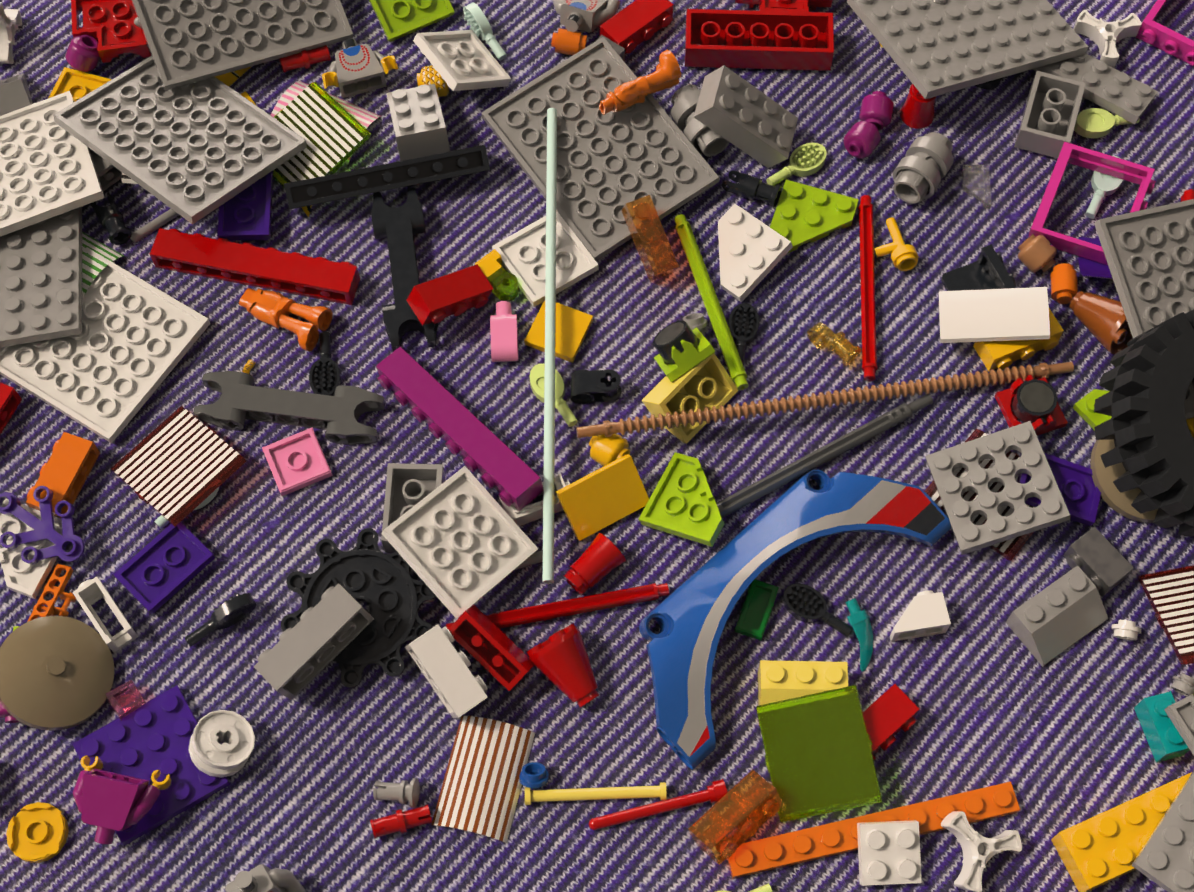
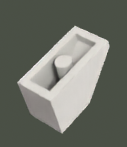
M932 590L918 593L894 626L890 635L891 642L946 633L951 622L943 592L934 593Z

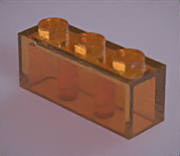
M650 195L626 203L622 213L649 281L651 282L674 273L679 266Z
M751 770L688 830L696 845L720 865L725 859L731 857L741 844L752 837L769 818L775 816L784 804L777 789L757 772Z

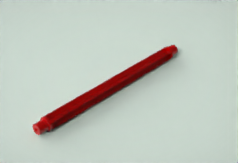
M863 195L860 197V205L858 206L860 224L862 371L864 372L865 381H874L876 379V371L878 370L876 355L874 205L872 204L871 196Z
M653 583L492 613L485 616L498 628H505L626 604L658 600L659 597L669 595V588L667 583L659 585ZM455 622L446 624V628L449 629Z

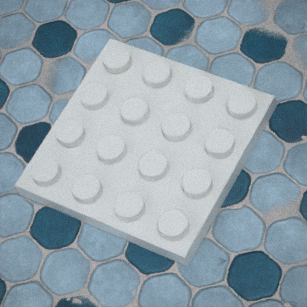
M466 466L447 479L381 533L456 619L538 550L537 546Z

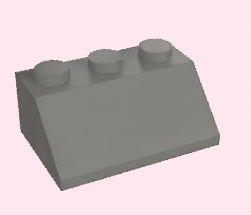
M24 73L0 80V116L33 104Z
M1077 565L1015 609L1007 619L1006 624L1043 667L1104 623L1108 616L1097 587Z

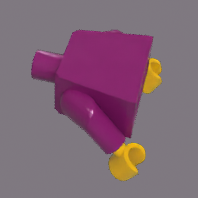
M84 756L81 758V766L84 770L79 773L73 790V796L78 810L82 814V822L97 826L94 841L100 844H112L115 830L123 831L132 825H136L152 808L161 793L160 790H165L170 786L171 778L168 774L164 781L157 782L156 780L161 773L160 770H155L151 775L153 784L148 785V780L102 770L103 763L98 756L95 757V762L89 766L91 760L88 756Z

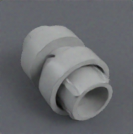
M693 84L683 86L671 98L673 104L671 117L678 128L684 131L683 134L698 152L702 151L707 157L721 153L730 142L694 118L701 89H698Z
M937 132L925 134L913 141L905 157L901 159L893 171V180L895 182L893 190L901 200L915 204L923 199L930 198L934 194L941 179L945 177L954 161L951 141L946 136Z

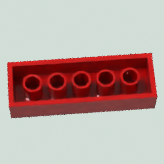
M687 9L685 67L720 68L725 65L727 68L831 71L834 55L833 13Z

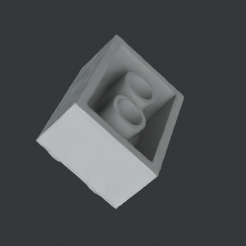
M1036 71L1014 147L1058 158L1064 142H1071L1086 83Z
M424 84L415 88L398 89L386 93L401 161L450 151L446 126L435 84Z
M388 463L382 532L446 481L443 464ZM382 535L381 541L385 552H395L394 547Z

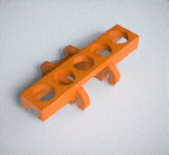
M61 564L56 565L49 581L43 588L37 604L34 605L28 621L38 617L56 615L67 617L69 615L67 608L70 602L76 601V597L71 592H65L64 589L73 573L72 567ZM62 570H66V574L59 577ZM56 581L60 582L59 587L54 586ZM52 593L54 597L51 600H44L45 595ZM58 596L64 600L61 608L54 606Z

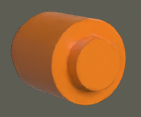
M559 28L558 33L553 32L551 47H555V53L574 55L586 48L587 35H582V32L579 31L570 32L567 29Z
M1058 264L1053 267V271L1050 274L1051 298L1060 304H1069L1078 293L1077 272L1071 264Z

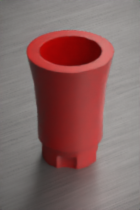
M912 84L907 99L900 110L901 120L907 126L915 129L929 126L934 120L936 96L925 99Z
M598 533L590 546L570 566V570L563 577L576 592L583 595L613 569L624 563L626 559L606 536Z

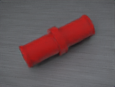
M327 45L308 51L303 50L301 53L286 56L279 60L283 72L301 67L307 69L312 64L330 61L331 58Z
M428 804L404 812L401 809L396 810V814L370 820L374 839L399 831L403 834L407 832L406 829L432 823Z

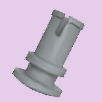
M413 778L411 784L407 780H402L400 783L376 781L374 784L375 787H378V789H373L374 800L399 801L400 804H406L408 801L411 808H415L418 804L420 796L418 778Z

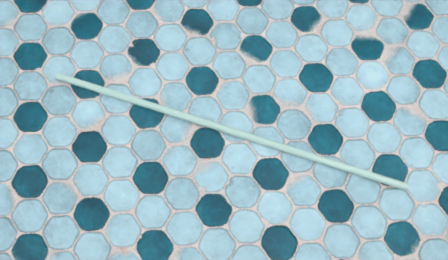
M555 108L547 110L542 582L544 584L554 583L557 109Z

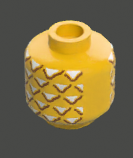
M433 65L424 66L421 72L417 73L418 86L435 84L438 97L449 94L447 83L434 69Z

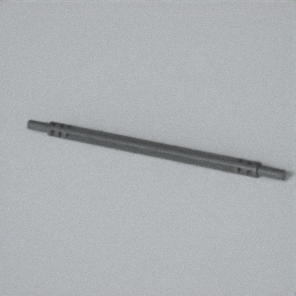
M926 394L909 404L903 403L717 502L722 518L911 418L913 413L933 403L931 395Z

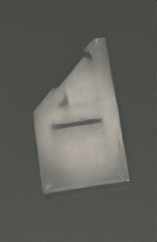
M963 165V191L970 197L974 196L979 200L985 209H990L992 203L989 165Z

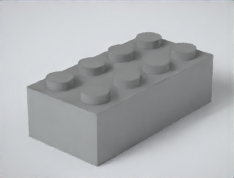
M725 65L704 77L694 113L695 119L767 168L789 157L798 117Z
M339 583L335 587L328 588L322 594V600L314 608L310 607L305 610L300 617V621L293 628L286 629L280 635L279 642L272 649H266L257 659L258 663L253 666L277 692L290 700H293L374 620Z

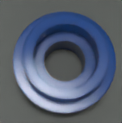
M528 763L523 766L519 775L520 783L525 787L538 789L548 782L549 773L541 763Z

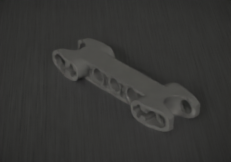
M223 371L203 374L202 381L204 386L218 391L222 395L215 403L195 406L193 411L194 416L198 420L222 429L242 430L247 419L326 430L325 438L328 441L337 444L356 445L377 442V430L357 421L365 412L384 410L386 402L383 396L354 386H337L334 396L258 387L254 386L255 378L247 373Z

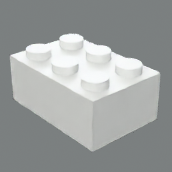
M437 624L409 643L405 648L452 718H459L487 698L485 691L488 688L479 675H472L468 669L471 663L462 650L457 652L451 643L455 639L446 627L441 629L439 624Z

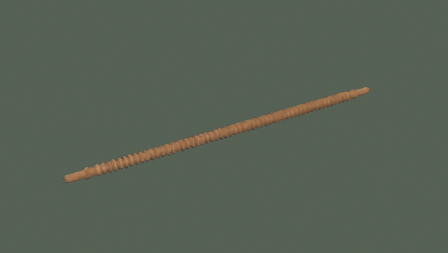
M1044 362L1035 367L1028 364L1026 368L1023 365L1019 369L1014 366L1011 370L1006 367L1004 371L1001 368L997 369V372L991 369L989 373L984 370L982 374L979 371L975 372V375L969 372L967 376L962 373L960 377L957 374H954L952 378L947 375L945 379L939 376L938 380L932 377L930 381L924 378L923 382L920 379H917L915 383L910 380L908 384L902 381L901 385L895 382L893 386L887 383L886 387L882 384L878 388L872 385L871 389L867 386L863 390L857 387L856 391L852 388L848 392L842 389L841 393L837 390H834L833 394L827 391L826 395L819 392L818 396L815 393H812L810 397L804 394L803 398L800 395H797L795 399L789 396L788 400L784 397L780 401L774 398L773 402L766 399L765 403L761 400L757 404L751 401L750 405H747L746 402L742 406L736 403L735 407L728 404L727 408H724L723 405L719 409L713 406L712 410L705 407L704 411H701L700 408L696 412L690 409L689 413L682 410L681 414L675 411L673 415H670L667 412L666 416L659 413L658 417L652 414L650 418L644 415L642 419H639L636 416L635 420H631L628 417L627 421L621 418L619 422L607 420L603 421V424L576 427L577 438L598 435L611 437L612 434L616 433L624 435L626 431L629 434H632L634 430L640 433L641 429L648 432L649 428H652L653 431L657 427L663 430L664 426L671 429L672 425L678 428L680 424H683L686 427L687 423L694 426L695 422L701 425L703 421H706L707 424L711 420L717 423L718 419L724 422L726 418H729L730 421L734 417L740 420L741 416L747 419L749 415L755 418L757 414L762 417L764 413H767L770 416L772 412L776 415L779 414V411L785 414L787 410L793 413L795 409L799 412L802 411V408L808 411L810 407L815 410L818 406L823 409L825 405L830 408L835 404L838 407L840 403L847 405L850 402L853 405L855 401L862 403L865 400L868 403L870 399L877 401L880 398L883 401L885 397L892 399L895 396L898 399L900 395L907 397L910 394L913 397L915 393L922 395L923 392L929 394L932 391L935 394L938 390L944 392L947 389L950 392L953 388L957 391L960 387L965 390L967 386L972 389L975 385L979 388L982 384L986 387L990 383L994 386L997 382L1002 385L1004 381L1009 384L1012 380L1015 382L1018 378L1025 380L1028 375L1049 378V375L1073 372L1074 365L1072 362L1050 365Z

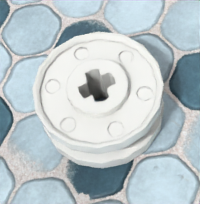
M227 710L210 712L199 720L190 738L188 750L191 761L200 771L209 776L222 778L234 775L243 769L254 749L255 735L252 726L243 716Z

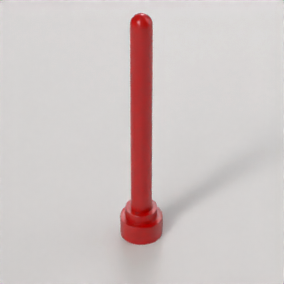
M721 779L713 781L712 785L707 786L706 790L592 818L589 821V827L592 830H597L708 801L711 804L717 803V805L728 803L729 797L724 780Z

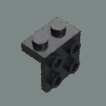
M992 244L981 249L976 262L946 272L941 278L947 291L1016 288L1013 275L1007 272L1003 265L1002 256L994 250Z

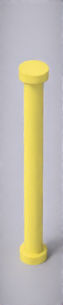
M660 782V786L531 790V788L525 787V805H531V802L660 798V800H667L666 782Z

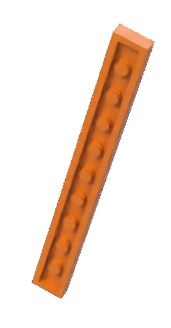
M1010 781L725 847L731 876L734 879L858 850L857 823L916 820L919 822V835L945 830V828L941 827V822L953 811L965 812L969 824L1018 813L1020 807Z

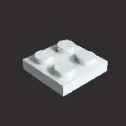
M918 821L857 823L859 882L862 886L922 883Z

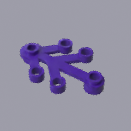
M39 486L33 493L34 499L39 502L41 520L21 507V501L16 495L10 492L0 494V513L6 516L14 515L34 529L18 534L10 531L4 532L0 537V544L3 547L12 550L17 548L18 545L46 539L55 544L54 546L39 550L31 546L24 548L21 552V558L24 562L31 565L38 563L40 560L58 556L66 562H74L83 555L85 545L83 540L75 535L73 523L75 509L71 503L62 500L55 506V513L62 520L63 535H61L54 527L51 502L53 492L50 488ZM46 490V497L40 499L41 492ZM8 498V505L3 507V501ZM68 505V511L62 514V507ZM13 536V542L7 545V538ZM69 543H72V550L70 552H66V546ZM34 551V558L28 560V554Z

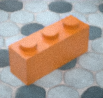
M64 432L61 438L55 442L48 462L42 466L40 477L35 486L31 487L28 491L27 505L40 511L39 502L34 499L33 493L37 487L46 486L53 492V499L51 500L53 516L61 518L55 513L56 504L62 500L68 501L72 505L74 504L100 455V451L94 442ZM46 490L41 492L40 499L46 497ZM68 505L63 506L61 509V513L65 514L68 511Z

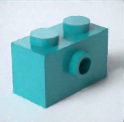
M1171 691L1144 698L1134 707L1156 763L1183 756L1190 750L1164 710L1176 703Z

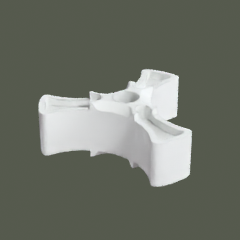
M0 2V64H13L12 47L15 45L14 36L15 31L19 29L18 26H22L20 10L4 9L2 2Z
M1083 10L1079 14L1073 30L1077 34L1089 37L1090 41H1094L1099 48L1100 60L1115 68L1120 56L1116 49V42L1123 38L1136 37L1142 23L1134 13H1131L1123 20L1106 22L1101 18L1099 20L1093 17L1087 10Z
M953 811L941 822V827L953 833L962 847L963 866L958 878L954 881V885L960 889L982 892V873L990 858L1002 851L1020 852L1022 850L1020 835L1016 830H1004L998 836L986 838L971 827L965 812Z

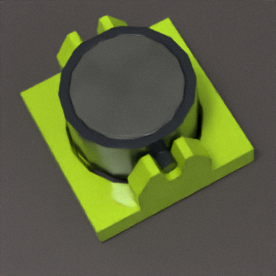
M676 321L669 324L653 340V346L659 353L654 359L670 382H674L715 353L712 345L696 327L691 330L685 321Z

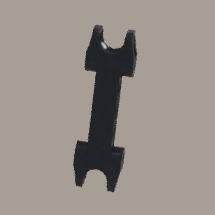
M408 188L407 201L397 208L384 204L381 192L374 193L371 216L375 240L387 238L395 304L382 305L386 333L390 339L393 352L401 347L402 337L412 330L420 331L425 335L429 348L436 347L438 323L434 324L431 322L422 326L406 301L413 287L420 284L414 234L426 233L422 205L415 188Z

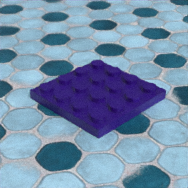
M178 685L72 744L80 761L84 756L90 758L89 766L95 762V757L98 756L103 763L102 770L148 780V785L153 784L151 775L155 770H160L161 773L156 780L157 782L164 781L166 776L170 775V786L165 790H160L161 793L149 812L136 825H132L123 831L115 830L121 844L124 846L231 785L227 777L209 776L200 771L191 761L188 750L189 742L198 722Z

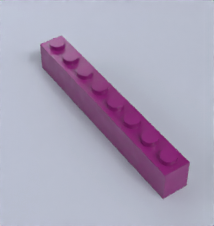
M401 347L376 365L379 373L377 379L382 387L386 390L391 389L394 392L395 398L402 406L408 405L412 409V414L419 422L425 421L429 425L430 432L437 439L440 437L444 439L450 452L454 455L459 454L470 471H477L489 489L495 488L499 492V497L507 506L513 505L520 512L543 492L541 478Z

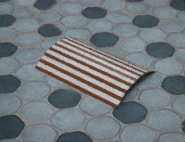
M461 716L431 825L470 831L507 843L522 786L519 775L523 766L528 763L535 733L502 721L474 716Z

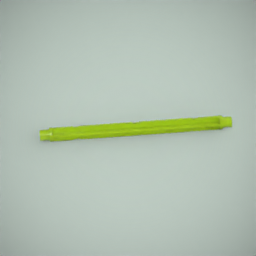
M684 214L677 215L674 218L676 223L675 229L689 262L731 379L735 382L738 390H744L749 386L746 379L747 373L743 367L691 225L686 220Z

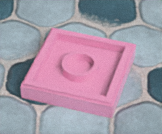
M313 428L262 447L281 496L333 476Z

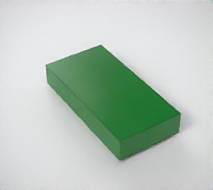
M756 579L752 581L735 632L760 641L762 640L779 587Z

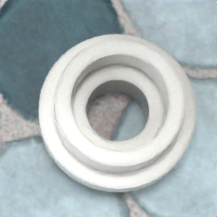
M1118 620V624H1112L1111 629L1114 630L1113 637L1137 640V635L1141 634V628L1136 627V622Z

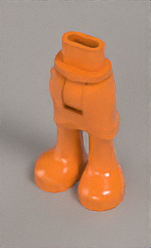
M670 50L662 52L659 55V64L656 66L655 72L619 85L615 88L614 93H607L606 99L600 101V112L603 115L610 111L614 113L620 112L636 103H644L645 97L648 94L670 89L678 85L681 70L676 57Z
M247 288L239 300V305L247 308V312L258 320L277 329L282 327L295 333L298 337L299 346L306 351H312L316 347L319 339L318 329L325 331L331 324L333 316L330 308L299 304L295 300L286 298L281 293L262 289L255 291ZM294 314L306 319L310 323L291 318L289 315Z

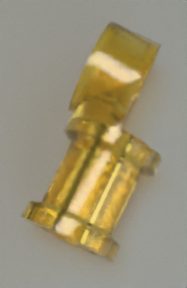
M821 322L816 323L807 331L808 338L814 346L819 349L825 347L829 352L833 351L843 360L842 364L845 366L850 365L862 350L859 346H854L845 338V333L838 332L835 334Z

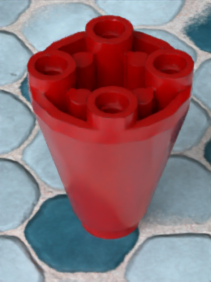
M574 623L559 630L545 642L527 651L530 661L573 703L577 702L579 707L599 696L596 691L598 686L581 632Z

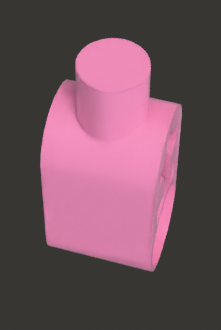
M500 301L496 303V315H490L492 362L518 361L517 314H512L510 302Z

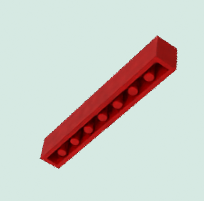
M159 228L150 252L151 259L157 268L348 305L353 304L360 282L357 266L349 262L339 263L329 261L324 257H307L298 252H281L272 247L267 249L260 248L250 243L239 244L224 238H208L198 233L192 235L182 233L177 229L166 230Z

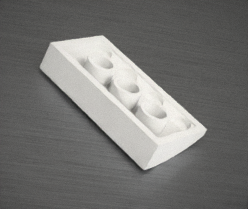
M1047 287L940 291V343L1050 339Z

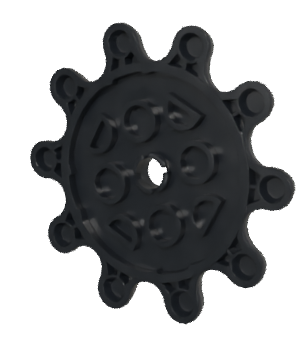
M371 528L361 530L356 546L350 551H341L331 539L321 540L316 546V553L320 558L318 570L312 574H305L300 571L292 572L286 581L288 588L301 596L302 605L298 611L282 618L281 629L283 632L288 628H293L300 621L303 612L310 607L314 608L322 600V594L328 588L335 587L338 583L357 602H367L368 608L366 611L374 620L332 660L340 665L341 682L348 688H354L360 684L363 670L370 664L380 665L388 676H400L405 669L404 661L400 655L402 645L407 641H414L433 628L431 624L420 619L418 609L423 602L434 599L436 595L423 580L417 581L410 576L409 564L397 551L385 554L379 550L378 534Z

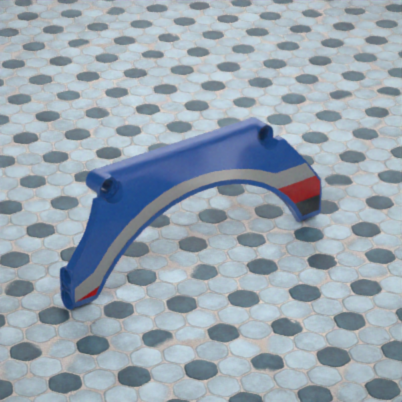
M818 469L812 470L801 477L640 622V634L643 638L650 641L646 646L653 680L656 730L662 739L691 770H694L715 750L716 739L711 715V680L718 642L725 623L739 598L752 581L780 556L814 539L849 532H880L902 536L933 546L952 528L949 518L919 486L846 472H839L830 479L825 472ZM809 478L817 482V490L810 487ZM650 620H656L659 623L660 632L658 634L650 631Z

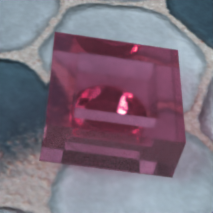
M132 680L105 694L120 721L146 704Z

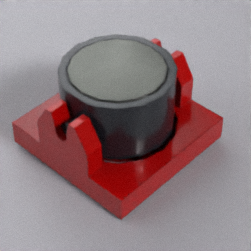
M1028 375L1025 380L1018 378L1009 389L996 392L994 396L1009 428L1022 424L1021 422L1031 421L1038 436L1066 427L1068 423L1057 402L1056 391L1048 384L1045 377L1035 379L1034 376Z

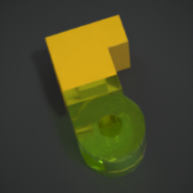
M494 249L476 262L475 265L478 264L493 287L492 292L501 301L511 302L518 296V280L515 275L506 272L502 267L501 255Z

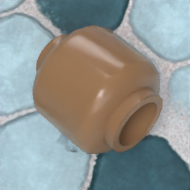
M1032 234L1018 247L1020 250L1018 253L1019 260L1033 273L1040 269L1046 272L1056 263L1053 258L1057 250L1043 235L1035 236Z

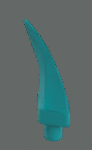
M856 598L845 602L851 614L847 616V619L860 644V670L864 672L872 657L873 632L866 609L861 611Z

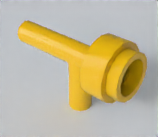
M888 218L886 225L893 242L874 248L876 258L891 254L892 262L900 271H909L916 267L919 256L913 245H905L895 218Z

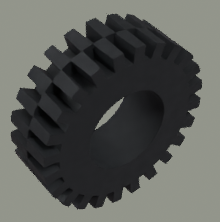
M1194 309L1187 313L1177 314L1126 343L1128 347L1117 352L1110 361L1115 368L1104 373L1099 382V386L1110 392L1095 399L1094 412L1112 416L1111 419L1094 428L1096 440L1114 439L1116 448L1100 455L1105 468L1122 462L1126 470L1123 475L1113 481L1120 493L1139 488L1141 492L1131 505L1140 514L1158 509L1153 523L1164 529L1179 525V534L1188 537L1194 536V438L1186 422L1185 397L1191 381H1194Z

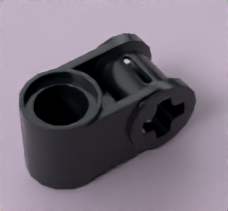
M610 369L576 370L572 372L571 401L577 404L615 402L622 393L619 374Z

